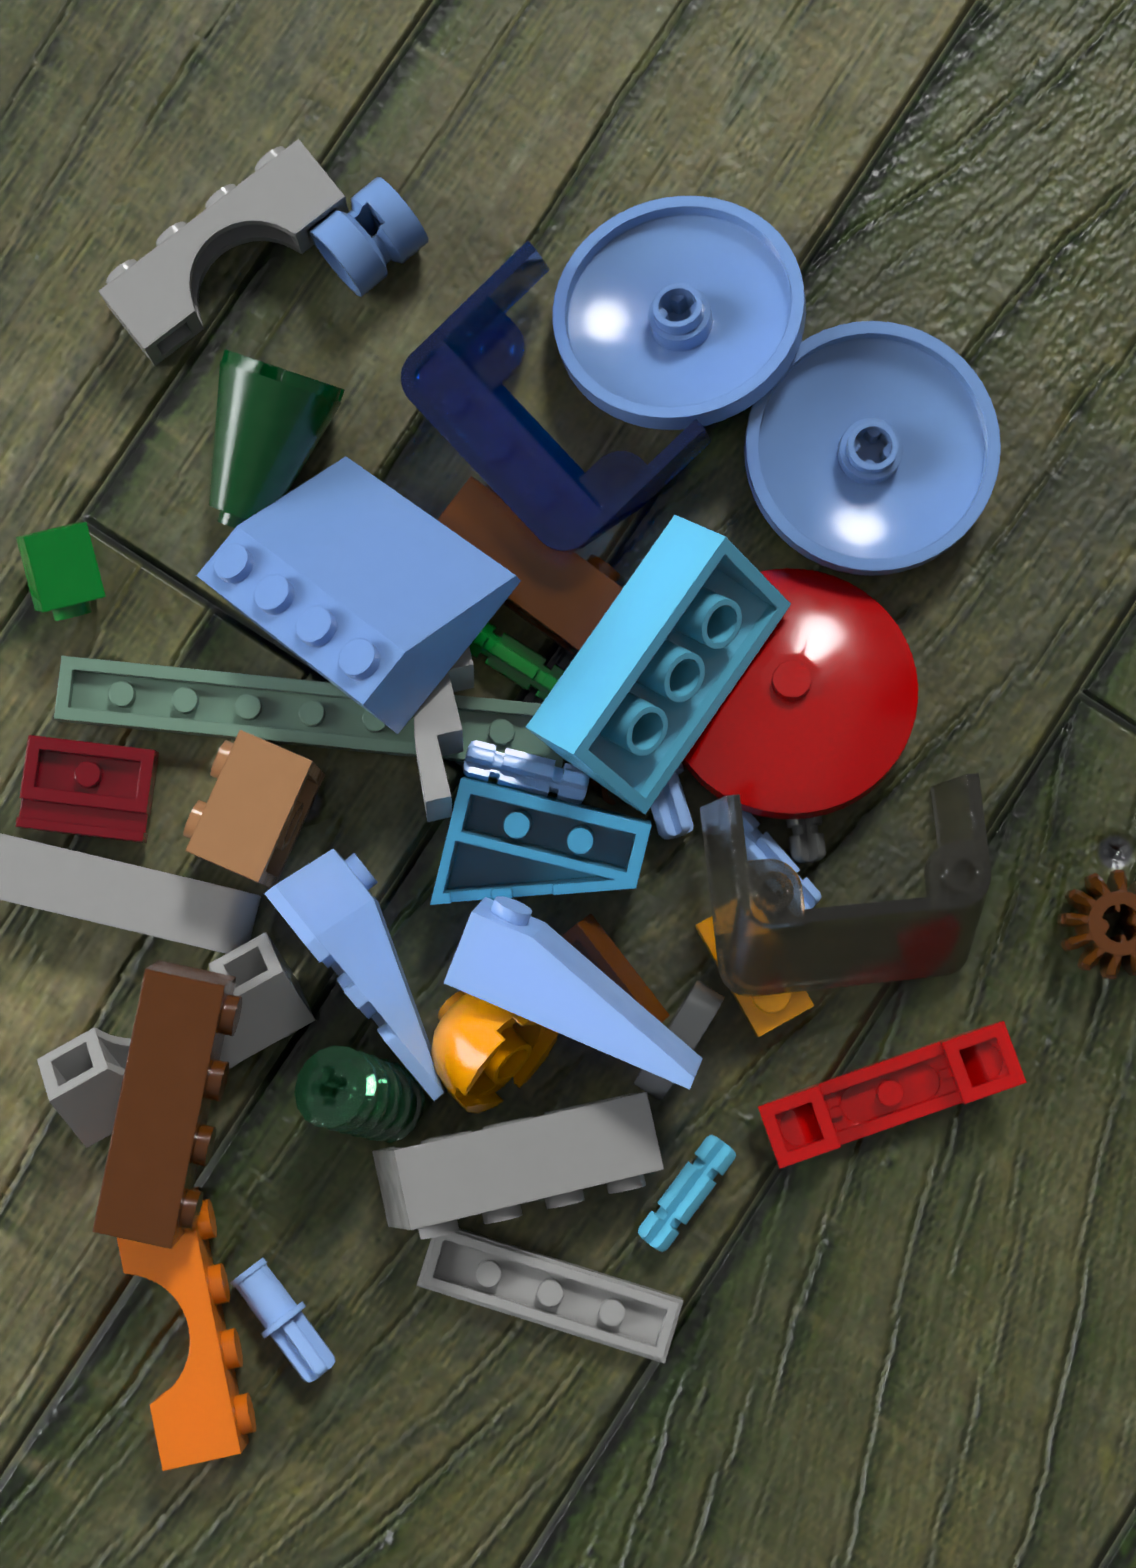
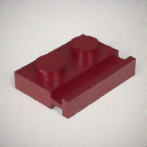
M28 735L19 797L21 798L19 817L16 818L15 827L147 844V825L152 809L159 752L152 749Z

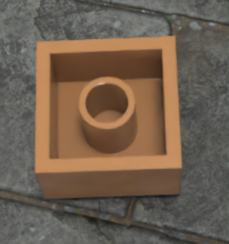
M239 730L234 743L225 740L214 759L210 776L217 778V781L207 803L198 800L187 819L183 836L190 838V841L185 851L263 886L272 888L280 878L325 774L312 760Z

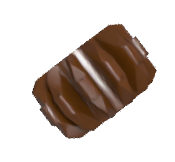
M1124 870L1111 871L1107 879V885L1097 873L1090 874L1084 878L1087 894L1072 889L1065 895V899L1078 910V913L1058 915V925L1075 927L1076 932L1075 936L1065 938L1061 942V946L1064 951L1075 950L1082 946L1085 948L1077 964L1078 968L1082 971L1091 970L1100 960V972L1103 979H1115L1120 971V966L1130 976H1136V881L1127 889V877ZM1119 912L1122 916L1118 920V926L1124 930V934L1107 937L1105 934L1108 931L1109 924L1102 917L1106 914Z

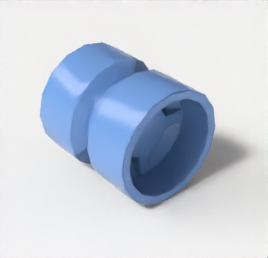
M376 177L351 197L352 210L350 212L344 213L335 210L310 231V237L330 267L360 297L388 276L387 263L392 260L403 264L425 246L429 240L423 226L410 207L390 184L381 177Z

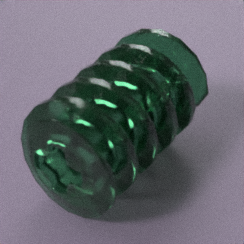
M331 1046L319 1050L311 1056L297 1075L294 1091L298 1110L303 1118L312 1125L326 1128L330 1131H338L342 1134H349L353 1137H360L365 1140L385 1141L389 1144L404 1139L416 1128L423 1115L425 1101L422 1086L406 1067L399 1063L343 1046Z

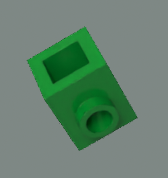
M77 522L16 537L35 611L47 612L52 610L54 621L91 613L90 601L106 597L87 522Z

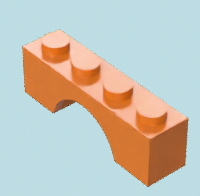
M210 1199L202 1200L201 1211L195 1230H185L183 1236L172 1249L117 1237L123 1273L147 1278L165 1288L179 1303L189 1328V1354L180 1377L170 1389L150 1404L163 1471L241 1454L249 1444L248 1434L256 1432V1419L249 1393L239 1394L235 1368L243 1366L239 1335L236 1328L226 1329L222 1309L223 1303L230 1302L228 1278L222 1263L213 1264L209 1239L217 1237L216 1219Z

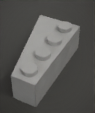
M647 1092L629 1093L544 1113L543 1116L534 1118L529 1116L495 1123L474 1132L469 1130L432 1137L421 1141V1144L409 1147L395 1148V1146L372 1151L388 1227L406 1230L418 1229L421 1240L458 1232L457 1219L482 1213L484 1224L520 1217L523 1215L520 1204L543 1198L545 1199L547 1209L579 1203L585 1200L583 1189L606 1183L608 1194L646 1186L644 1174L664 1169Z

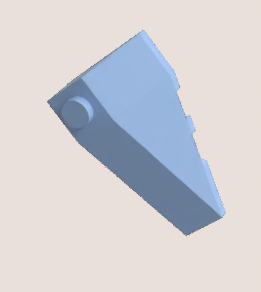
M497 896L494 900L485 897L473 909L444 984L690 1090L703 1058L547 923L532 917V910L528 906L508 897Z

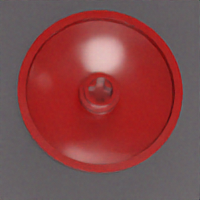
M783 568L761 571L763 576L791 603V606L682 762L694 778L713 795L745 812L768 818L791 820L827 815L841 810L869 794L887 777L903 754L913 729L918 706V679L913 655L906 638L890 614L875 599L853 584L829 574L806 569Z

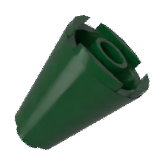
M226 349L224 350L219 369L209 506L220 510L218 522L236 528L237 525L289 493L340 407L345 389Z

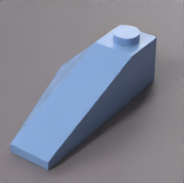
M331 849L274 885L264 894L319 963L323 962L326 967L333 968L339 976L336 979L343 988L344 993L368 1019L372 1018L379 1026L377 1031L383 1040L435 1101L446 1093L447 1090L435 1071L431 1057V1045L380 905L369 891L378 882L355 853L344 860L335 849Z

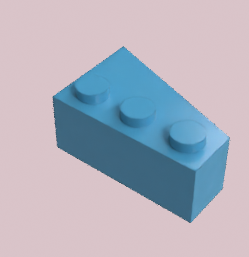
M464 776L460 779L430 905L483 900L485 897L494 900L497 896L513 898L635 889L652 823L650 820L585 804H574L557 800L556 797L548 795L545 797L500 786L495 782H484Z

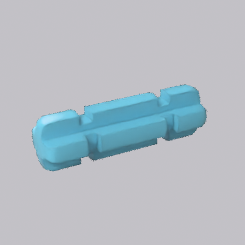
M709 1135L705 1138L694 1153L698 1156L693 1164L689 1161L657 1202L660 1208L656 1213L651 1210L639 1226L638 1234L656 1250L664 1252L670 1247L679 1235V1231L676 1230L681 1222L685 1225L688 1223L717 1184L713 1179L718 1173L723 1176L735 1160V1151L717 1136Z

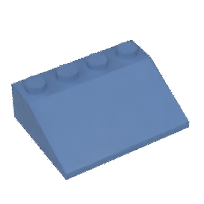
M346 456L273 504L237 525L197 574L198 578L235 609L396 734H399L521 582L511 571Z

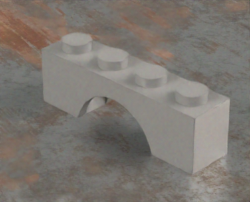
M299 139L286 149L283 146H279L270 150L258 161L255 166V172L237 186L235 184H228L220 188L209 198L205 206L206 209L187 224L182 221L170 226L157 239V247L138 261L135 259L125 261L107 277V285L99 290L100 295L111 312L154 366L204 329L199 311L200 288L207 271L223 253L244 243L269 241L285 245L303 254L315 245L310 237V231L335 210L344 213L349 212L344 194Z
M266 932L209 963L210 971L236 977L233 995L242 997V1009L234 1036H224L220 1056L221 1061L229 1062V1069L315 1021L297 978ZM95 1027L37 1059L49 1102L86 1148L112 1134L131 1038L113 1036Z

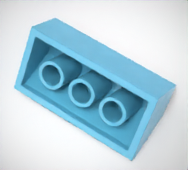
M674 515L526 728L567 762L636 810L646 814L791 606V603L726 536Z

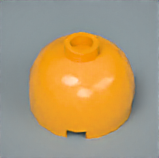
M458 991L445 1001L438 1012L440 1022L434 1031L431 1057L435 1071L448 1093L467 1112L478 1114L494 1108L504 1101L495 1092L504 1087L512 1077L514 1078V1084L519 1088L531 1078L550 1053L557 1040L558 1032L463 991Z

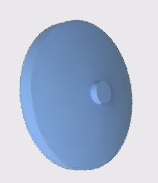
M674 196L656 199L636 205L607 220L580 244L569 259L558 281L553 303V329L558 350L569 377L580 392L599 409L617 419L640 427L658 430H681L707 426L732 417L756 403L779 382L788 370L801 344L806 320V299L801 271L796 257L781 234L759 215L729 201L704 196Z
M860 321L841 324L825 329L802 341L786 373L765 396L753 404L748 418L744 444L745 468L753 497L762 515L780 538L794 550L822 566L840 572L869 576L888 575L919 567L934 560L955 545L976 522L992 494L998 475L1001 451L1000 430L995 409L984 384L970 365L951 347L939 339L906 325L882 321Z

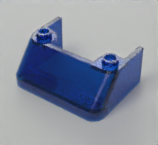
M527 241L408 356L401 371V385L407 398L540 541L559 552H574L584 548L641 509L711 442V439L706 429L695 419L648 465L639 456L631 452L615 451L603 456L585 473L510 393L503 383L521 366L526 353V343L520 329L505 313L550 270L538 251Z

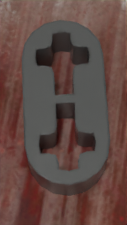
M697 980L667 1028L694 1050L720 1008L725 996ZM641 1069L633 1084L661 1101L673 1082Z

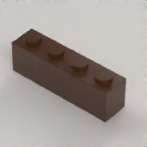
M470 476L437 520L515 574L521 582L503 604L575 657L623 589L617 584L621 578L620 574L601 558L591 554L585 560L568 548L566 545L571 540L569 536L548 519L540 517L535 523L516 509L520 504L518 498L498 482L490 479L485 486Z
M160 960L145 968L92 1232L172 1249L183 1236L185 1230H195L203 1200V1192L193 1190L198 1165L205 1167L208 1165L216 1137V1127L207 1125L211 1100L221 1101L229 1073V1062L220 1060L224 1036H234L242 1009V997L233 995L236 982L235 976Z

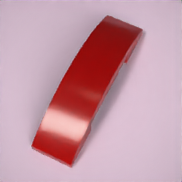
M1002 1020L817 1083L759 1105L758 1109L779 1168H783L841 1148V1145L961 1103L967 1104L1027 1082L1005 1022Z

